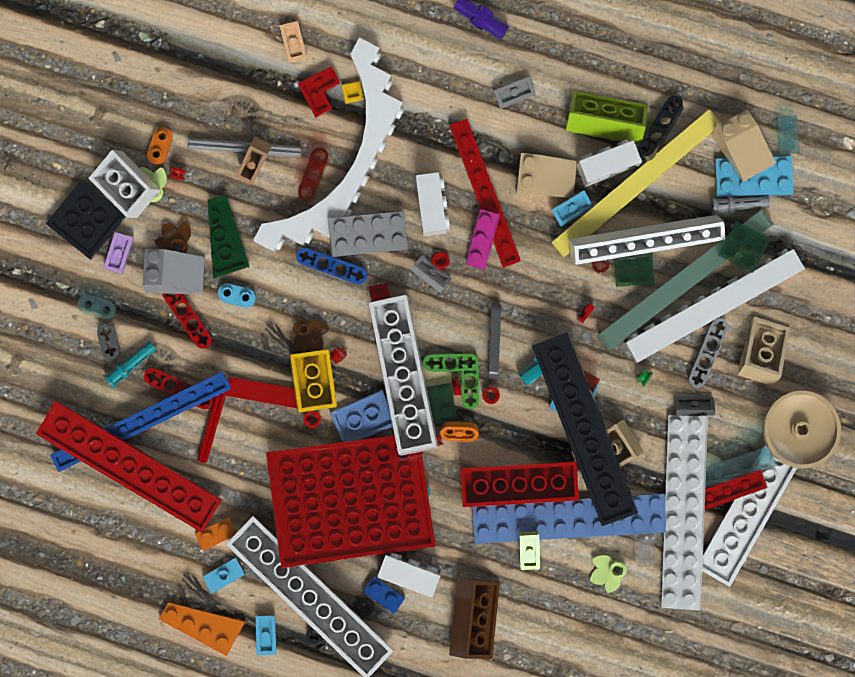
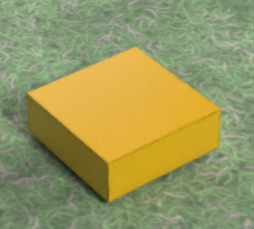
M360 81L341 85L345 104L364 100Z

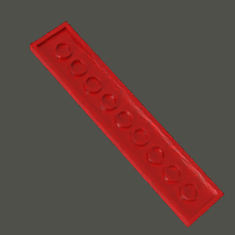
M57 400L53 403L35 433L201 533L222 501L220 497Z

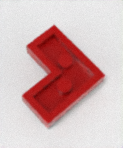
M332 66L298 83L315 118L333 110L324 94L326 91L340 85V81Z

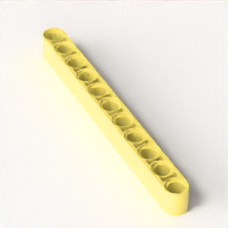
M710 109L661 149L652 160L647 161L552 242L553 246L563 257L570 253L569 239L593 234L710 135L716 126L722 123Z

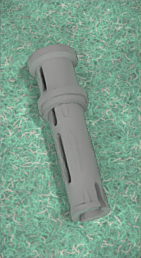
M769 195L734 199L731 196H728L727 199L711 198L712 215L720 212H728L730 214L735 210L770 207Z

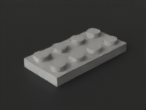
M404 211L328 218L331 257L407 249Z

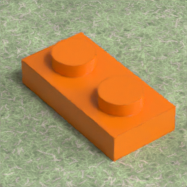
M231 517L205 528L202 533L200 531L195 533L202 551L233 537L237 530Z

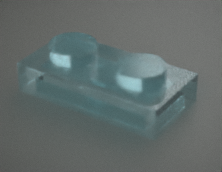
M797 115L778 116L779 155L799 154Z

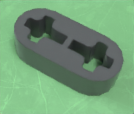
M109 324L100 325L97 330V336L102 354L105 358L114 360L120 355L116 331ZM105 327L107 330H111V333L108 334V341L106 336L101 334V332H104ZM108 343H111L112 348H116V351L113 352L114 356L106 353L109 350Z

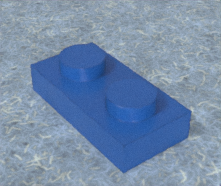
M373 576L363 593L393 614H395L405 599L404 596L375 576Z

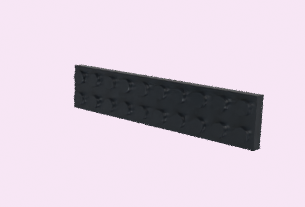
M569 332L532 345L601 526L638 514L639 511Z

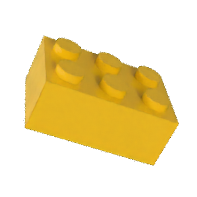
M329 349L290 355L297 413L337 407Z

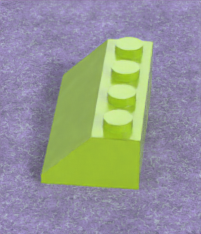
M573 91L566 131L606 138L612 141L628 139V142L634 140V143L639 145L646 128L648 105Z

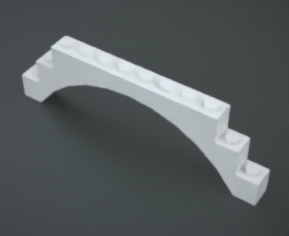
M359 38L350 54L363 84L366 99V125L361 147L349 172L325 199L309 210L288 219L261 224L253 240L255 243L274 253L277 249L280 250L285 241L283 240L284 236L305 246L313 238L312 230L329 238L328 218L350 216L352 203L356 204L361 193L358 192L360 187H365L369 176H367L369 170L375 168L378 159H376L378 153H382L387 145L384 142L386 137L392 135L396 127L393 125L396 118L400 119L405 110L402 108L403 102L384 93L390 90L393 82L391 81L390 74L373 66V64L377 65L381 58L379 47Z

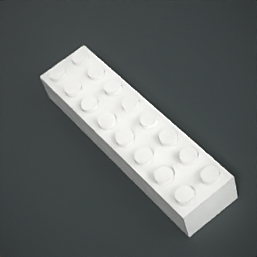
M407 295L370 302L369 307L398 454L402 456L439 448L409 298Z

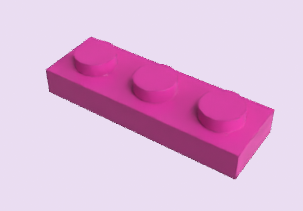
M480 209L466 265L482 270L486 269L500 214Z

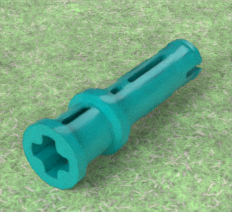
M148 341L122 364H116V368L109 374H104L103 377L115 389L116 384L122 379L128 378L129 373L157 349Z

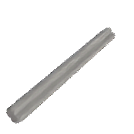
M189 138L188 140L189 149L247 153L251 145L249 142ZM271 144L272 146L268 152V155L300 157L301 147Z

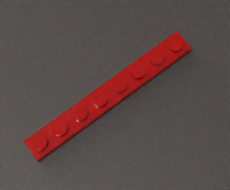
M464 119L449 125L480 209L500 214L493 244L502 268L521 262L468 120Z

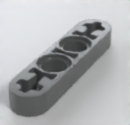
M491 303L489 378L499 377L501 304Z

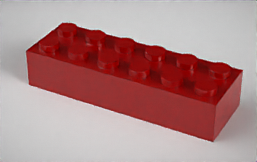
M576 461L460 468L462 507L579 501Z

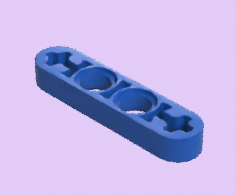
M301 248L296 254L297 261L303 266L357 285L364 284L367 280V272L362 267L309 248ZM306 251L309 257L314 258V254L318 255L315 258L314 266L310 265L312 263L311 260L306 259L303 262L300 254H304ZM320 258L328 260L329 263L326 268L322 269L318 266L317 263ZM339 264L346 266V272L343 275H338L335 271ZM350 267L354 268L352 270L354 273L362 271L364 279L356 281V277L350 275V279L346 278Z

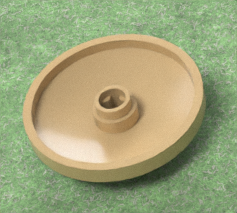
M794 391L779 397L769 407L763 422V436L768 450L778 461L793 468H811L824 463L833 455L840 441L841 423L835 408L827 399L810 391Z

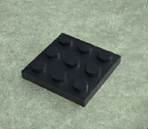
M81 180L46 225L92 260L126 216L115 205L85 181Z

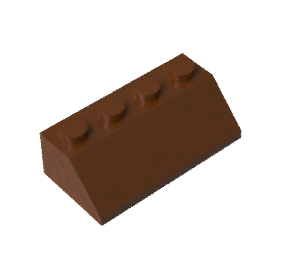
M457 578L450 656L464 659H492L500 589L499 581Z

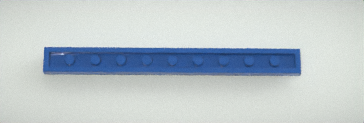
M221 371L104 429L122 440H126L228 391L232 387L224 371ZM62 449L50 454L58 472L81 462Z

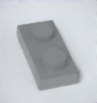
M529 77L493 91L500 109L536 95Z
M423 256L410 269L440 293L452 279Z

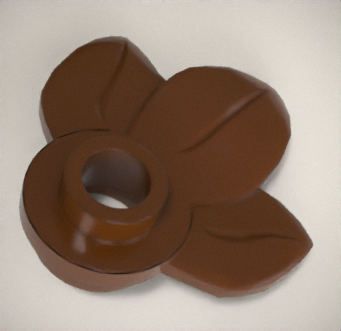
M184 221L177 228L171 223L164 222L162 225L163 237L155 240L158 249L186 253L188 251L187 242L191 237V229L188 223ZM177 244H182L181 250H176Z
M305 319L298 320L293 326V332L296 335L294 339L295 348L300 353H303L307 347L314 351L323 350L324 342L321 335L328 332L329 328L318 320L311 322ZM306 326V331L300 332V327Z

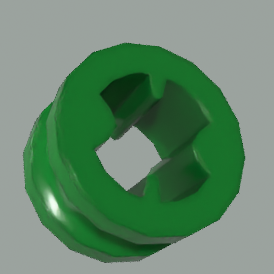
M644 368L636 382L642 383L644 387L653 372H647V368Z

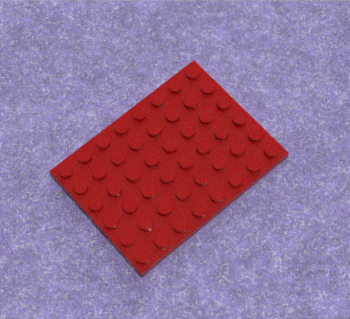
M395 435L266 452L281 568L436 547L422 451L399 455Z

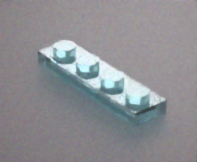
M766 447L707 466L705 488L758 470L777 466L775 458Z

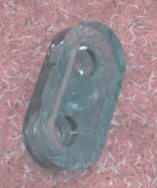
M88 294L81 296L78 300V308L85 314L105 320L113 318L116 314V306L109 300ZM87 301L92 303L90 308L85 306ZM108 306L110 312L105 314L104 308Z

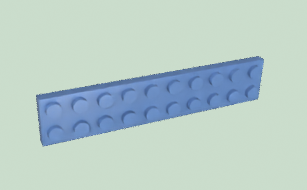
M665 494L632 495L639 513L601 526L591 498H581L579 501L472 507L474 542L478 544L519 541V532L539 531V540L665 533Z

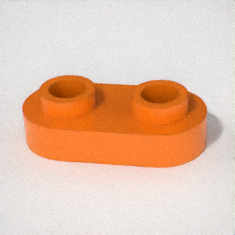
M160 127L153 134L147 158L154 165H161L167 159L173 141V135L169 129ZM162 133L166 135V138L164 140L159 139V136ZM156 151L160 153V156L158 158L153 157V154Z
M445 422L440 427V435L446 441L472 442L478 438L479 428L471 422Z

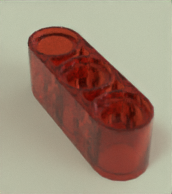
M316 148L311 153L298 189V195L304 202L309 203L315 199L329 162L328 152L324 148ZM316 154H325L326 157L324 161H316ZM317 171L319 176L317 179L311 180L308 177L309 173ZM306 188L312 190V195L308 198L302 196V191Z

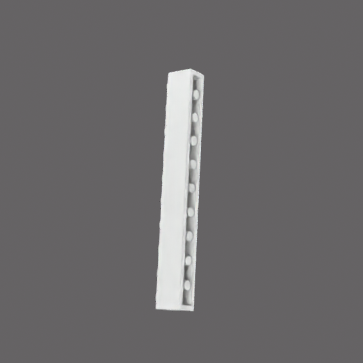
M787 248L777 253L778 258L773 261L771 258H768L760 263L762 267L756 270L754 267L743 272L744 277L738 279L736 276L727 281L728 286L724 288L718 286L711 290L712 295L706 298L702 295L693 300L695 302L694 305L688 307L686 304L677 309L678 314L674 316L668 314L661 318L662 323L656 326L652 323L643 328L644 333L638 335L636 332L627 337L628 342L624 344L634 362H640L804 270L805 268L795 250L788 251Z

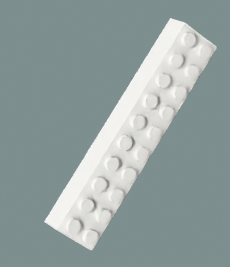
M255 516L226 544L363 677H370L394 651L306 565L281 568L277 537Z

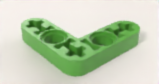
M431 354L424 358L423 366L429 372L461 371L462 404L467 409H474L478 406L479 363L475 355ZM439 357H443V369H439L440 365H434L433 369L426 365L429 358H433L434 361H440ZM452 357L456 360L454 368L446 367L445 360ZM458 357H462L461 361H467L468 357H471L475 364L472 365V368H468L467 364H462V369H459ZM473 376L476 384L473 387L466 386V377ZM464 389H476V393L472 392L473 399H476L473 406L465 403V399L469 398V392L464 393Z

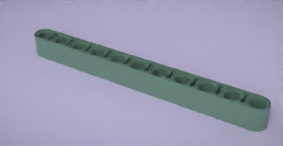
M761 209L727 235L725 240L718 242L597 336L607 349L611 350L774 225V223Z

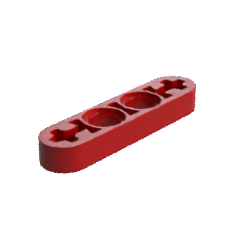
M162 293L163 298L195 345L201 349L209 348L212 344V337L184 295L174 294L177 299L181 297L182 300L176 301L172 305L171 302H174V299L171 296L167 297V293ZM181 303L187 306L185 314L177 312V306ZM191 319H195L198 322L195 330H190L187 326L188 321ZM201 328L203 329V331L200 332L203 337H208V339L206 340V345L199 344L200 337L197 334L195 337L193 336V334L197 333Z
M150 368L144 373V380L147 384L170 395H174L184 388L192 386L155 368ZM155 371V376L161 379L162 375L165 376V378L161 382V387L158 386L160 382L157 380H153L152 382H150V377H148L149 373L153 374V372ZM169 379L175 381L176 385L173 390H167L165 387V382ZM214 398L208 400L210 401L209 404H205L204 406H202L201 403L196 407L200 409H209L212 407Z

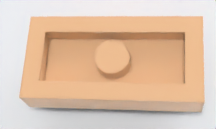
M298 21L279 25L288 62L293 63L307 59Z

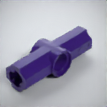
M457 0L453 7L455 11L468 18L469 22L480 30L484 29L498 40H501L509 29V25L495 17L492 11L483 5L476 4L472 0Z

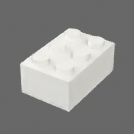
M627 139L617 143L615 148L611 149L608 146L600 149L594 156L592 153L582 156L577 164V168L584 187L637 168L642 161L634 140L628 142Z
M112 150L89 177L96 187L127 218H137L160 191L157 185L123 151Z
M439 172L416 175L423 237L446 234V229H449L450 225L448 215H444V210H447L446 196H442L441 192L445 191L443 177H439Z
M398 553L385 555L378 578L428 597H433L440 579L438 568L427 565L426 568L419 565V561L411 558L408 561L401 559L402 555Z

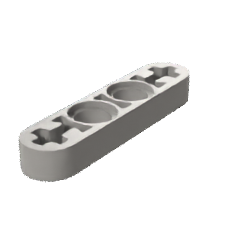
M722 318L713 320L705 335L688 377V383L693 388L703 387L708 379L728 330V323ZM719 322H721V326L724 327V329L719 330L717 334L718 336H721L720 339L716 336H710L711 332L713 334L716 332V327L714 326V324H718ZM709 339H714L717 342V347L714 350L707 348L706 343ZM701 357L709 359L708 367L700 366L699 360ZM696 367L699 370L706 371V374L701 373L700 379L702 382L697 383V385L692 380V377H696L699 371H695Z

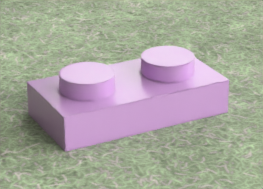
M117 232L114 233L104 269L123 275L134 241L133 237Z

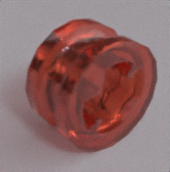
M608 259L604 260L603 264L606 263V267H602L601 270L597 269L598 266H595V263L599 261L592 262V268L596 273H604L609 268Z

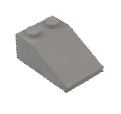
M145 249L143 288L145 293L203 294L205 257L166 249Z

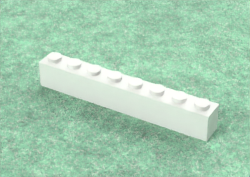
M718 215L572 238L569 239L570 257L577 265L725 240L724 221Z

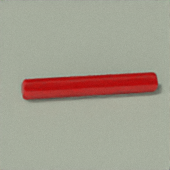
M227 391L214 397L197 457L198 462L207 463Z

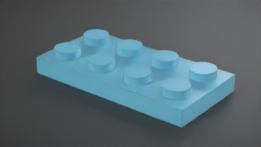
M792 156L773 157L776 162L775 165L744 182L740 179L727 158L715 159L716 197L793 195Z

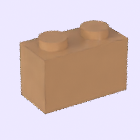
M254 137L235 177L253 185L272 145Z

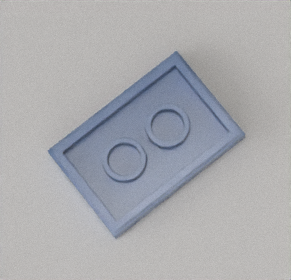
M383 390L329 412L342 442L363 440L393 427L389 404Z

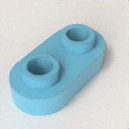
M223 284L218 290L220 300L228 304L250 308L256 302L255 293L248 288ZM230 290V296L226 297L224 291ZM245 294L249 295V300L246 302L242 299Z

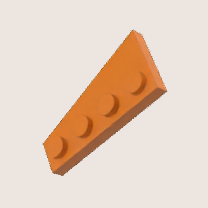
M171 602L167 603L159 618L160 621L225 656L228 655L246 622Z

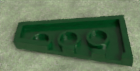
M224 194L209 199L208 215L213 279L249 268L250 265L227 195Z

